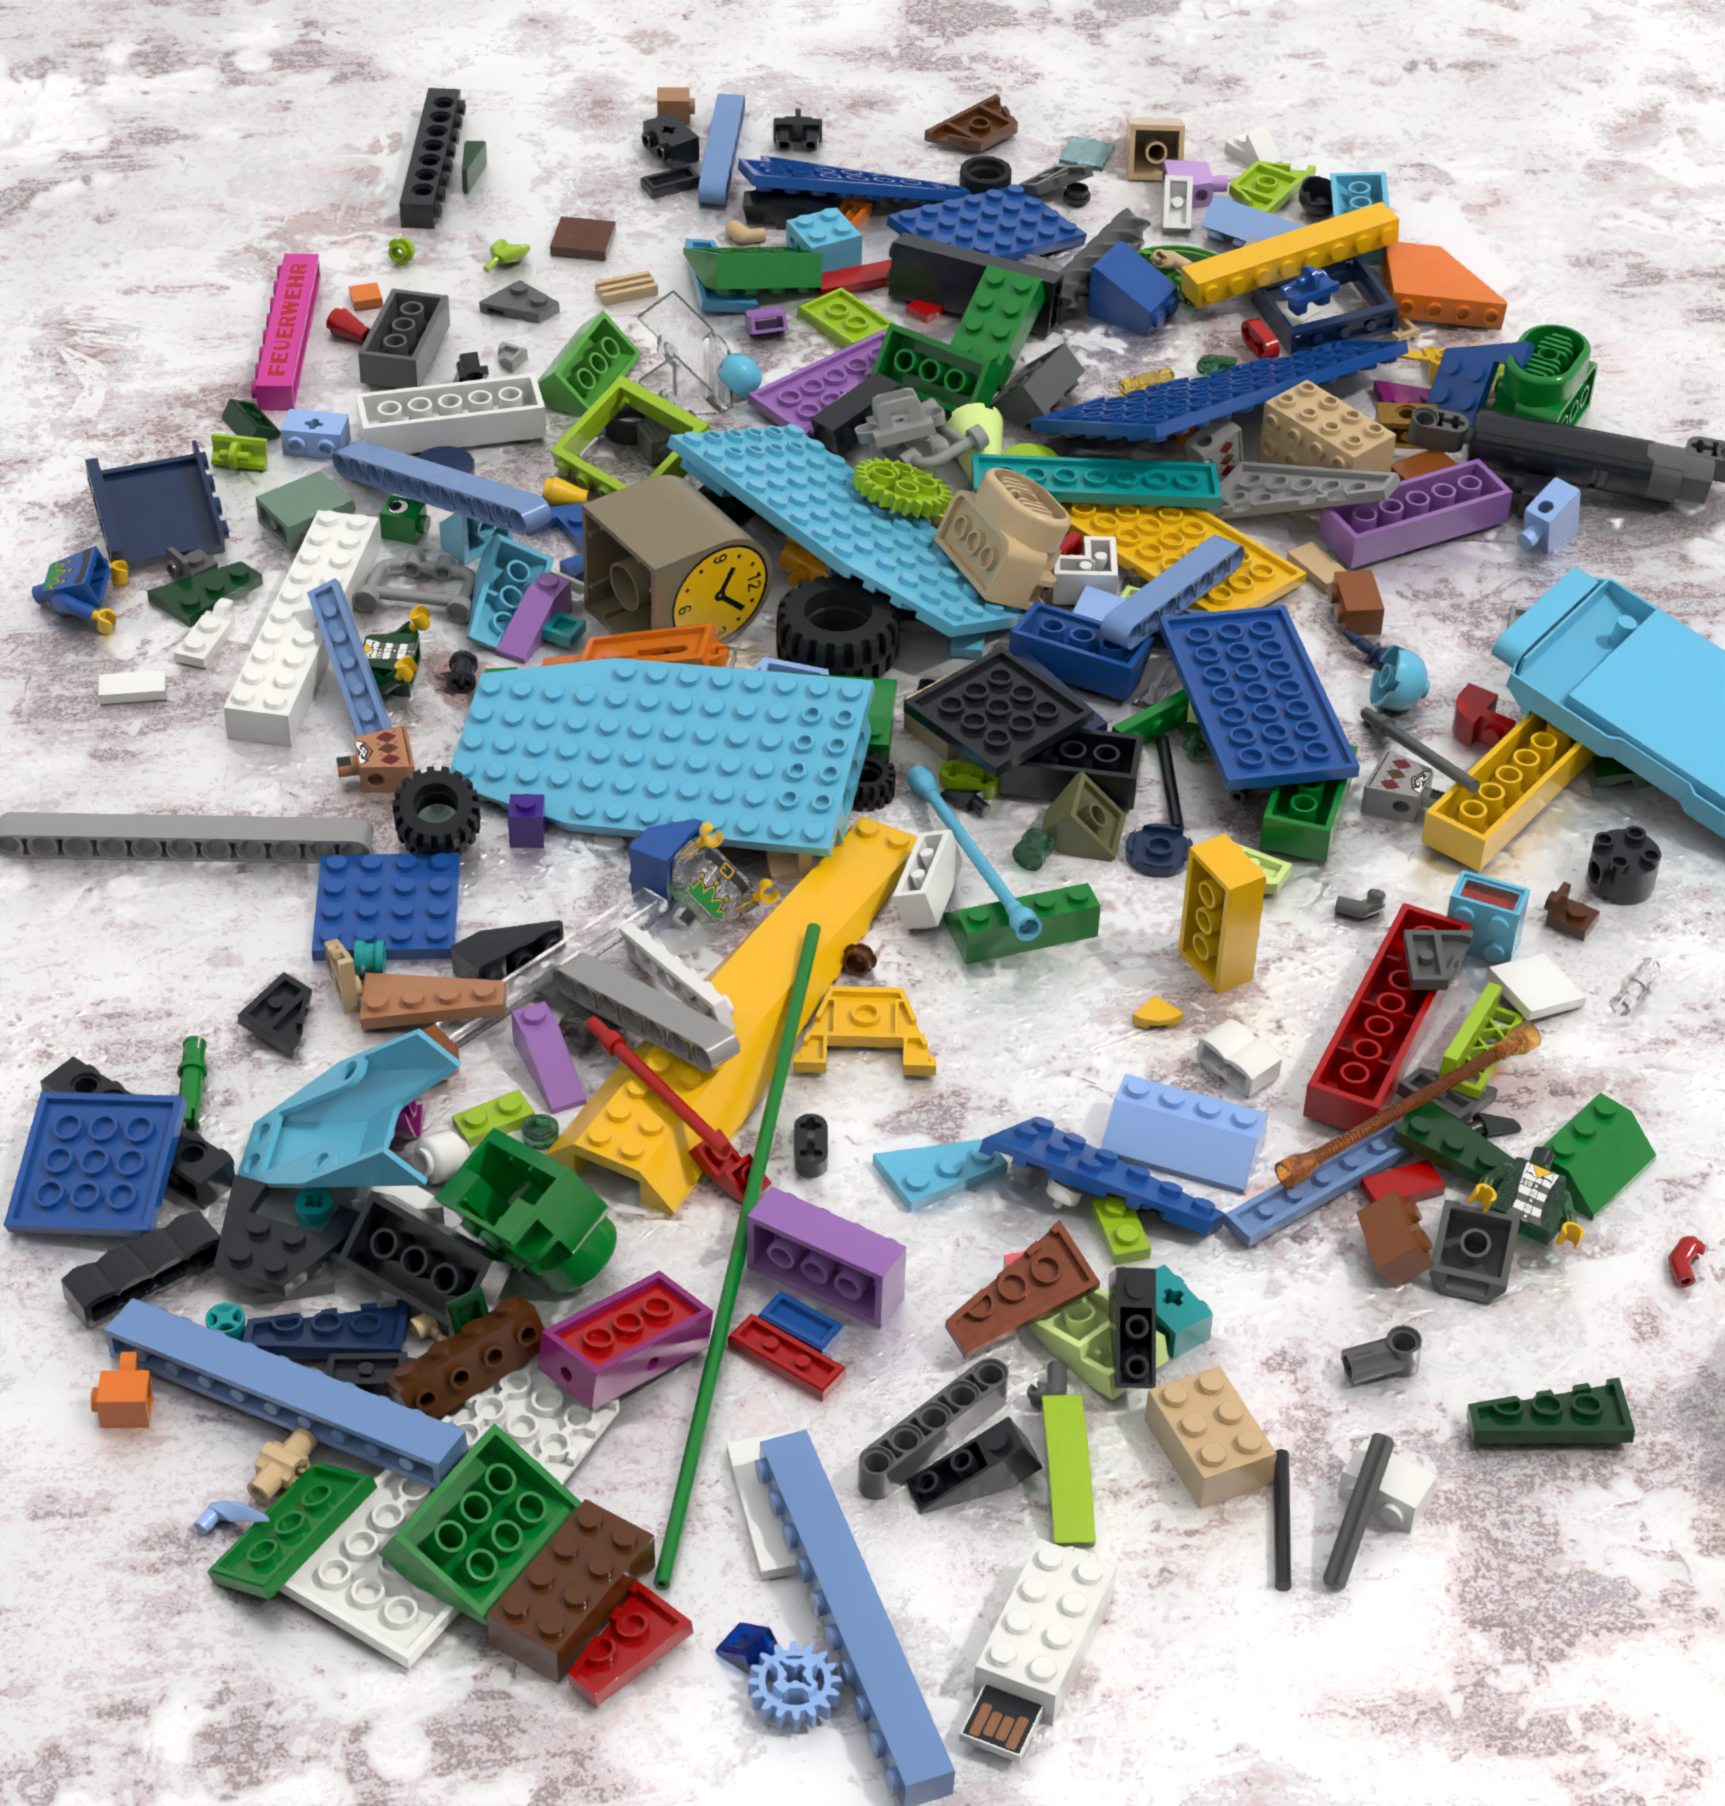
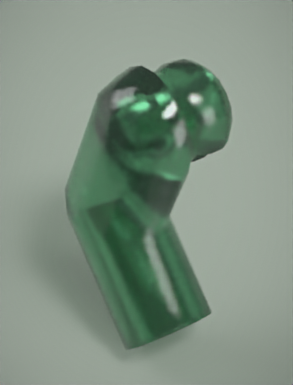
M1208 354L1199 359L1196 369L1201 375L1209 376L1211 372L1229 370V366L1237 365V357Z
M1187 718L1183 719L1178 725V731L1188 741L1183 744L1182 748L1191 757H1196L1200 751L1203 752L1206 749V740L1201 728L1197 724L1187 722Z

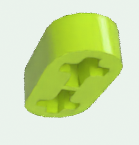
M949 760L940 766L939 785L944 790H981L984 795L983 800L994 799L1000 794L1001 775L994 778L978 765L959 760Z

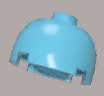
M1396 645L1390 646L1380 659V662L1385 663L1381 673L1374 672L1370 687V701L1377 708L1391 712H1403L1412 708L1420 699H1424L1430 689V681L1427 680L1428 672L1425 663L1418 654Z

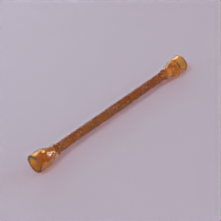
M1529 1021L1521 1022L1509 1029L1504 1038L1490 1050L1341 1134L1318 1149L1313 1148L1306 1153L1291 1154L1275 1164V1173L1278 1180L1289 1190L1307 1181L1314 1170L1324 1164V1161L1422 1106V1104L1429 1102V1100L1436 1098V1096L1443 1094L1500 1060H1505L1510 1056L1524 1055L1534 1050L1541 1044L1538 1029Z

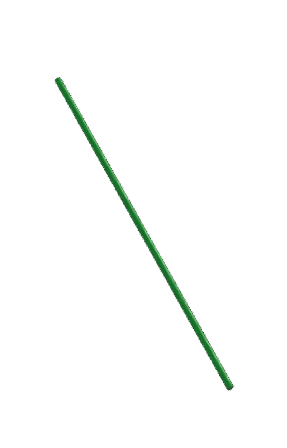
M810 923L806 928L654 1578V1585L659 1589H668L673 1575L747 1253V1215L759 1201L821 927L816 923Z

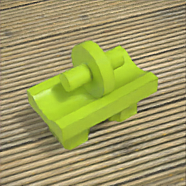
M213 433L211 435L213 446L211 465L228 466L232 469L245 468L262 471L267 469V439Z

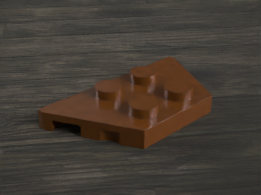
M995 94L925 130L924 140L981 152L1016 134L1018 122L1010 115L1007 106H1001L1000 96Z

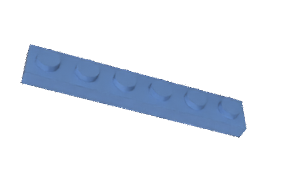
M334 578L307 592L356 734L361 736L390 729L392 725L341 583Z
M1395 1118L1389 1120L1227 1212L1224 1216L1223 1224L1249 1248L1360 1184L1361 1178L1377 1174L1412 1154L1413 1152L1391 1141L1400 1123Z

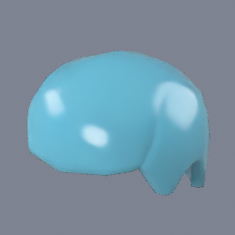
M729 354L719 365L721 368L718 373L720 380L730 390L744 398H748V393L757 390L761 385L762 374L760 367L753 358L745 354Z

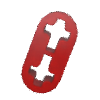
M1259 318L1243 321L1241 335L1244 343L1258 359L1270 357L1271 360L1277 359L1280 354L1278 340L1263 321Z

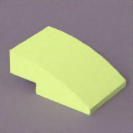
M1099 1288L1028 1327L1054 1356L1066 1364L1068 1369L1096 1391L1113 1401L1130 1388H1115L1108 1314L1109 1293ZM1156 1331L1157 1369L1169 1360L1165 1335Z

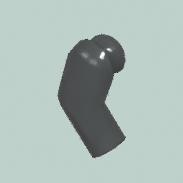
M1370 889L1367 892V899L1361 901L1338 896L1335 912L1361 919L1369 917L1384 909L1386 894L1379 889Z

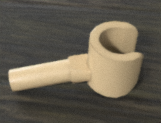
M422 1313L410 1320L413 1324L410 1327V1331L416 1340L420 1341L428 1336H431L437 1342L448 1339L439 1329L436 1319L426 1313Z

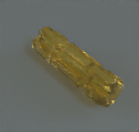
M1171 368L1159 369L1158 373L1151 371L1134 375L1133 379L1131 376L1121 378L1119 380V391L1125 396V393L1130 391L1146 389V386L1174 380L1175 375Z

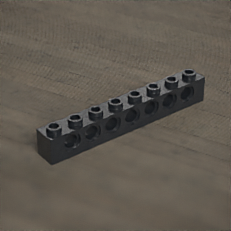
M428 88L399 203L401 228L435 229L437 218L442 217V203H445L446 199L445 188L449 187V174H452L453 168L452 159L456 157V145L459 144V130H462L463 126L462 116L466 114V101L461 100L460 89Z

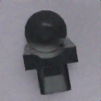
M796 108L795 116L774 118L773 141L777 142L779 150L791 149L792 142H803V149L816 151L819 142H822V119L801 116V109Z
M478 352L459 355V361L456 363L457 373L453 383L487 379L489 375L487 365L480 366Z

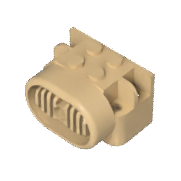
M992 468L985 473L976 493L967 490H959L955 493L933 539L986 601L1029 610L1035 601L1044 603L1039 597L1043 588H1052L1057 582L1056 577L1052 574V570L1061 554L1059 547L1071 525V518L1058 501L1037 482L1008 469Z

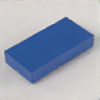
M781 1291L758 1314L759 1318L823 1355H826L844 1335L843 1324Z

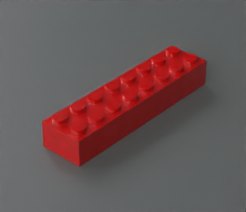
M1407 903L1402 904L1307 1084L1303 1116L1362 1136L1380 1126L1396 1094L1398 1084L1403 1080L1447 990H1411L1402 941L1404 930H1470V923Z

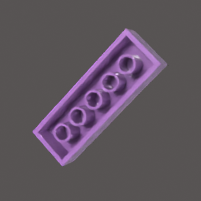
M1478 458L1400 481L1401 484L1386 501L1321 508L1318 535L1352 569L1507 522L1513 491Z

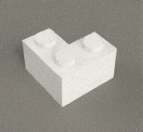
M1084 536L1083 555L1059 556L1052 570V574L1057 579L1055 586L1052 587V604L1076 605L1086 585L1117 595L1118 565L1116 537Z

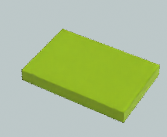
M842 287L797 307V316L843 348L882 330L886 332L889 323L895 324Z

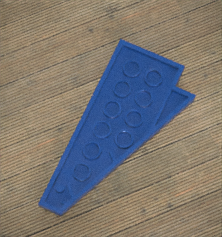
M761 155L760 160L739 158L738 170L750 184L756 186V190L771 192L772 188H782L783 192L790 194H799L800 190H808L810 194L816 196H826L827 192L837 193V196L843 198H853L854 194L864 195V198L869 200H880L881 196L891 197V200L895 202H907V198L917 199V202L922 204H934V200H954L971 194L964 186Z

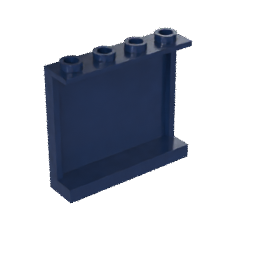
M196 440L192 441L193 454L105 470L100 469L98 458L85 460L87 480L110 564L116 560H123L127 563L128 570L163 564L168 561L166 549L174 547L183 556L199 548L207 555L225 552L224 539L229 538L228 525L226 520L220 521L219 516L222 515L221 502L219 497H213L212 493L216 492L212 474L207 475L205 471L209 470L206 452L199 451Z

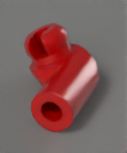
M1695 1236L1681 1238L1668 1256V1262L1677 1286L1681 1288L1694 1284L1696 1279L1690 1262L1692 1260H1699V1255L1697 1254L1704 1255L1705 1245Z

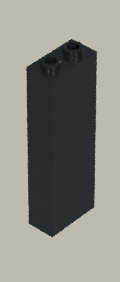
M903 233L897 240L892 242L889 249V257L892 258L891 268L886 277V283L889 284V296L912 302L920 300L944 306L946 311L964 315L987 265L1041 278L1045 301L1030 333L1048 337L1057 328L1064 273L908 233Z

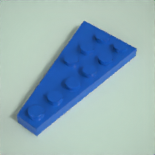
M1031 1118L985 1137L982 1140L979 1149L980 1153L992 1156L994 1151H998L1012 1156L1011 1164L1024 1169L1026 1166L1045 1168L1048 1178L1105 1198L1107 1192L1127 1199L1125 1203L1127 1207L1139 1210V1208L1159 1210V1216L1163 1220L1198 1233L1208 1235L1223 1225L1226 1213L1216 1209L1213 1202L1200 1197L1194 1198L1182 1192L1183 1189L1178 1184L1170 1181H1160L1150 1176L1149 1170L1144 1167L1128 1165L1118 1160V1156L1114 1152L1107 1149H1097L1087 1144L1086 1139L1075 1133H1065L1055 1128L1054 1123L1046 1118Z

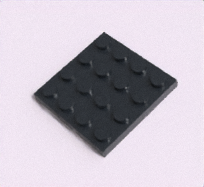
M1002 646L904 701L905 713L994 778L999 777L1093 722L1094 717L1092 709Z

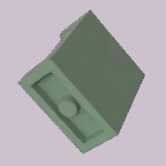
M321 471L256 496L258 522L290 552L300 549V533L310 528L318 510H330L346 514H354L356 511L355 502L348 494L346 495L333 480L327 478Z

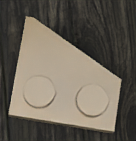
M338 939L325 941L324 949L327 970L344 1014L359 1012L357 997L362 996L363 990L359 976L355 975L354 961L349 951L344 948Z

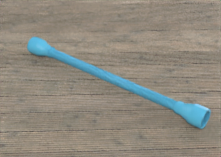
M923 765L912 768L906 777L908 786L915 795L924 798L926 802L930 803L948 830H952L958 844L1005 907V911L1009 916V926L1014 934L1021 941H1030L1036 938L1042 929L1040 919L1033 910L1017 901L940 796V792L937 789V779L931 770Z

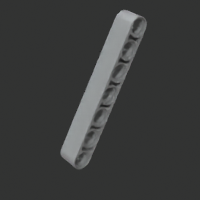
M580 953L552 972L554 984L565 997L704 1072L709 1073L740 1052L739 1041L727 1026L587 953Z

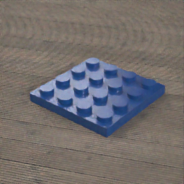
M431 853L321 855L312 941L313 961H326L324 942L338 939L344 948L349 951L353 960L356 940H364L366 943L385 940L387 960L452 959L451 946L456 944L460 853H438L435 855H431Z
M41 1092L4 1221V1226L8 1232L140 1237L142 1234L155 1230L188 1104L184 1096Z

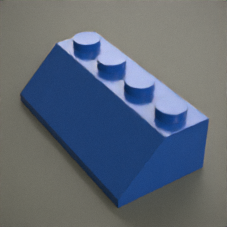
M1035 601L1010 631L1008 651L1016 657L1029 652L1063 682L1076 685L1084 690H1092L1108 695L1112 699L1127 701L1139 686L1154 645L1155 637L1149 636L1135 648L1128 650L1100 637L1099 630L1102 621Z

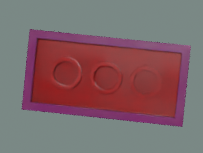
M659 1270L543 1330L538 1369L589 1410L593 1411L707 1349L714 1311Z

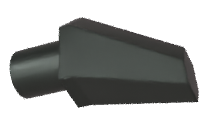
M1481 1112L1475 1113L1472 1117L1473 1121L1466 1124L1484 1138L1517 1133L1522 1130L1520 1124L1515 1119Z

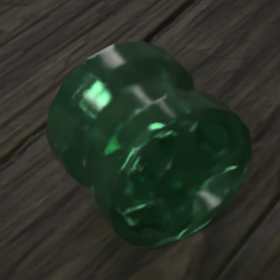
M1030 828L1026 830L1021 841L1015 845L1012 855L1016 863L1023 869L1037 871L1041 869L1046 862V858L1054 851L1055 843L1050 834L1043 829Z

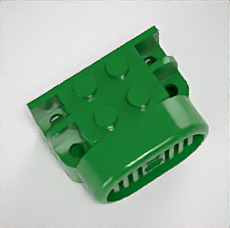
M1545 324L1532 327L1525 331L1517 341H1527L1535 345L1531 359L1525 363V368L1522 370L1515 363L1514 356L1508 355L1506 357L1503 376L1500 375L1495 384L1494 392L1496 393V398L1491 410L1577 426L1591 405L1598 367L1596 362L1590 361V343L1580 332L1566 326Z
M494 1127L434 1198L438 1203L454 1211L462 1219L460 1226L474 1238L478 1239L480 1237L486 1243L483 1247L513 1263V1269L517 1272L523 1271L543 1287L555 1293L573 1292L589 1284L604 1270L616 1248V1227L606 1216L611 1209L571 1168Z

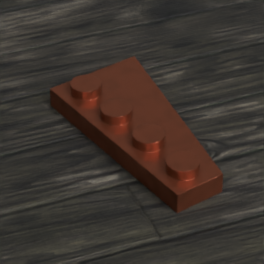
M1059 1220L1050 1228L1046 1235L1039 1241L1036 1240L1031 1244L1024 1254L1011 1266L1008 1265L993 1282L985 1289L978 1291L945 1322V1328L964 1359L1098 1290L1100 1281Z

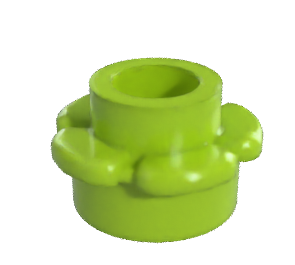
M394 238L389 242L388 255L391 260L396 261L399 265H406L409 260L413 259L415 247L409 239Z

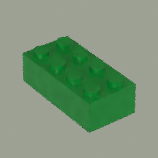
M987 265L950 343L954 347L1005 366L996 391H1001L1005 387L1045 301L1042 279Z
M889 323L870 377L879 372L901 384L902 389L913 388L918 399L926 401L929 398H933L940 407L953 412L961 406L972 403H984L985 408H989L1005 366L908 328Z
M1350 745L1356 757L1358 746ZM1353 778L1273 787L1263 816L1259 848L1327 862Z

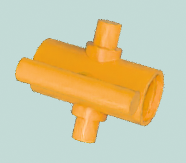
M786 535V540L790 544L781 552L778 565L781 570L790 574L787 577L789 585L795 587L803 581L808 580L811 582L815 577L819 576L829 578L826 564Z

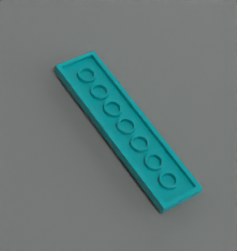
M972 454L971 468L973 492L975 493L989 469L1003 468L1022 474L1037 482L1058 502H1071L1081 505L1097 503L1110 506L1123 504L1139 507L1149 505L1167 506L1170 508L1197 507L1200 509L1220 508L1222 497L1216 463Z

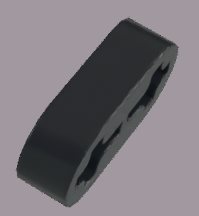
M804 1114L794 1124V1167L799 1175L806 1178L819 1177L827 1171L828 1125L826 1120L817 1114ZM807 1131H814L815 1138H807ZM807 1153H815V1161H807Z

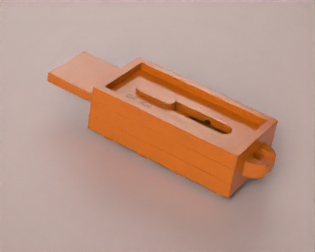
M714 623L589 637L582 654L544 658L541 666L608 658H625L724 667L727 665L729 652L727 646L719 642Z

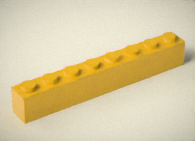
M1379 202L1181 267V291L1197 308H1201L1301 275V269L1306 265H1312L1315 269H1319L1397 243L1399 217L1383 202Z

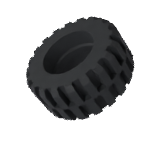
M832 575L830 578L819 576L815 577L811 582L808 580L803 581L797 588L793 587L778 605V611L776 612V652L778 658L784 661L828 669L829 675L881 678L885 671L887 672L893 666L898 656L899 611L895 605L889 603L891 596L889 597L888 594L879 591L875 593L870 592L862 587L864 581H860L855 576H852L850 579L841 577V575Z

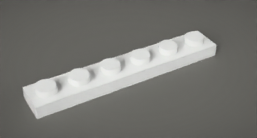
M632 922L619 928L630 959L687 1006L727 1026L732 1031L736 1029L731 1016L735 1013L734 1007L727 995L719 994L711 982L703 981L693 968L689 969L683 964L679 956L671 955L663 943L655 942L647 930L642 931Z

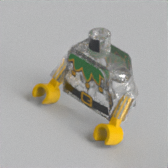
M710 822L701 824L699 828L700 837L691 839L674 856L672 883L669 886V893L681 905L673 914L672 920L685 930H689L695 920L701 923L721 924L757 908L760 901L766 904H773L780 897L779 890L767 895L763 893L765 889L773 885L770 879L761 880L758 884V891H751L754 885L716 848L724 839L721 829L717 830L714 835L707 836L714 829Z

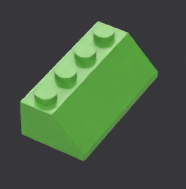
M602 310L580 326L537 382L542 399L554 411L582 417L620 375L626 376L642 353Z

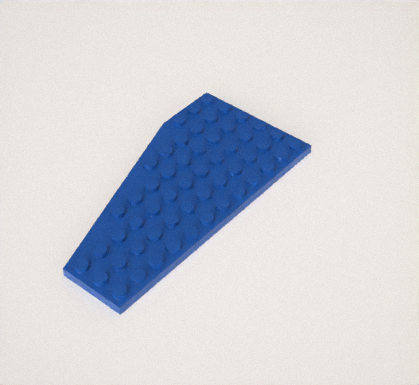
M1339 340L1310 347V350L1294 352L1291 354V357L1273 360L1267 357L1229 366V370L1211 372L1209 377H1197L1190 380L1189 377H1183L1146 386V389L1125 393V396L1106 400L1105 397L1088 400L1030 419L1032 431L1045 432V436H1056L1065 433V437L1070 438L1085 434L1087 439H1093L1105 435L1107 440L1127 437L1128 441L1148 438L1149 442H1161L1167 440V435L1169 434L1180 435L1188 433L1189 427H1205L1211 425V420L1213 419L1225 420L1232 418L1233 412L1245 413L1253 411L1254 405L1264 406L1266 401L1305 380L1314 384H1331L1337 382L1336 377H1352L1357 375V370H1373L1377 368L1378 363L1388 364L1396 362L1398 356L1408 353L1407 341Z

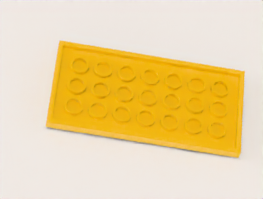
M1058 502L1071 518L1068 533L1073 530L1082 534V542H1084V536L1116 537L1117 564L1147 583L1213 535L1243 546L1245 554L1239 568L1188 607L1189 609L1216 612L1263 607L1306 582L1307 572L1204 509L1149 505L1139 507L1123 504L1110 506L1097 503L1081 505L1071 502Z

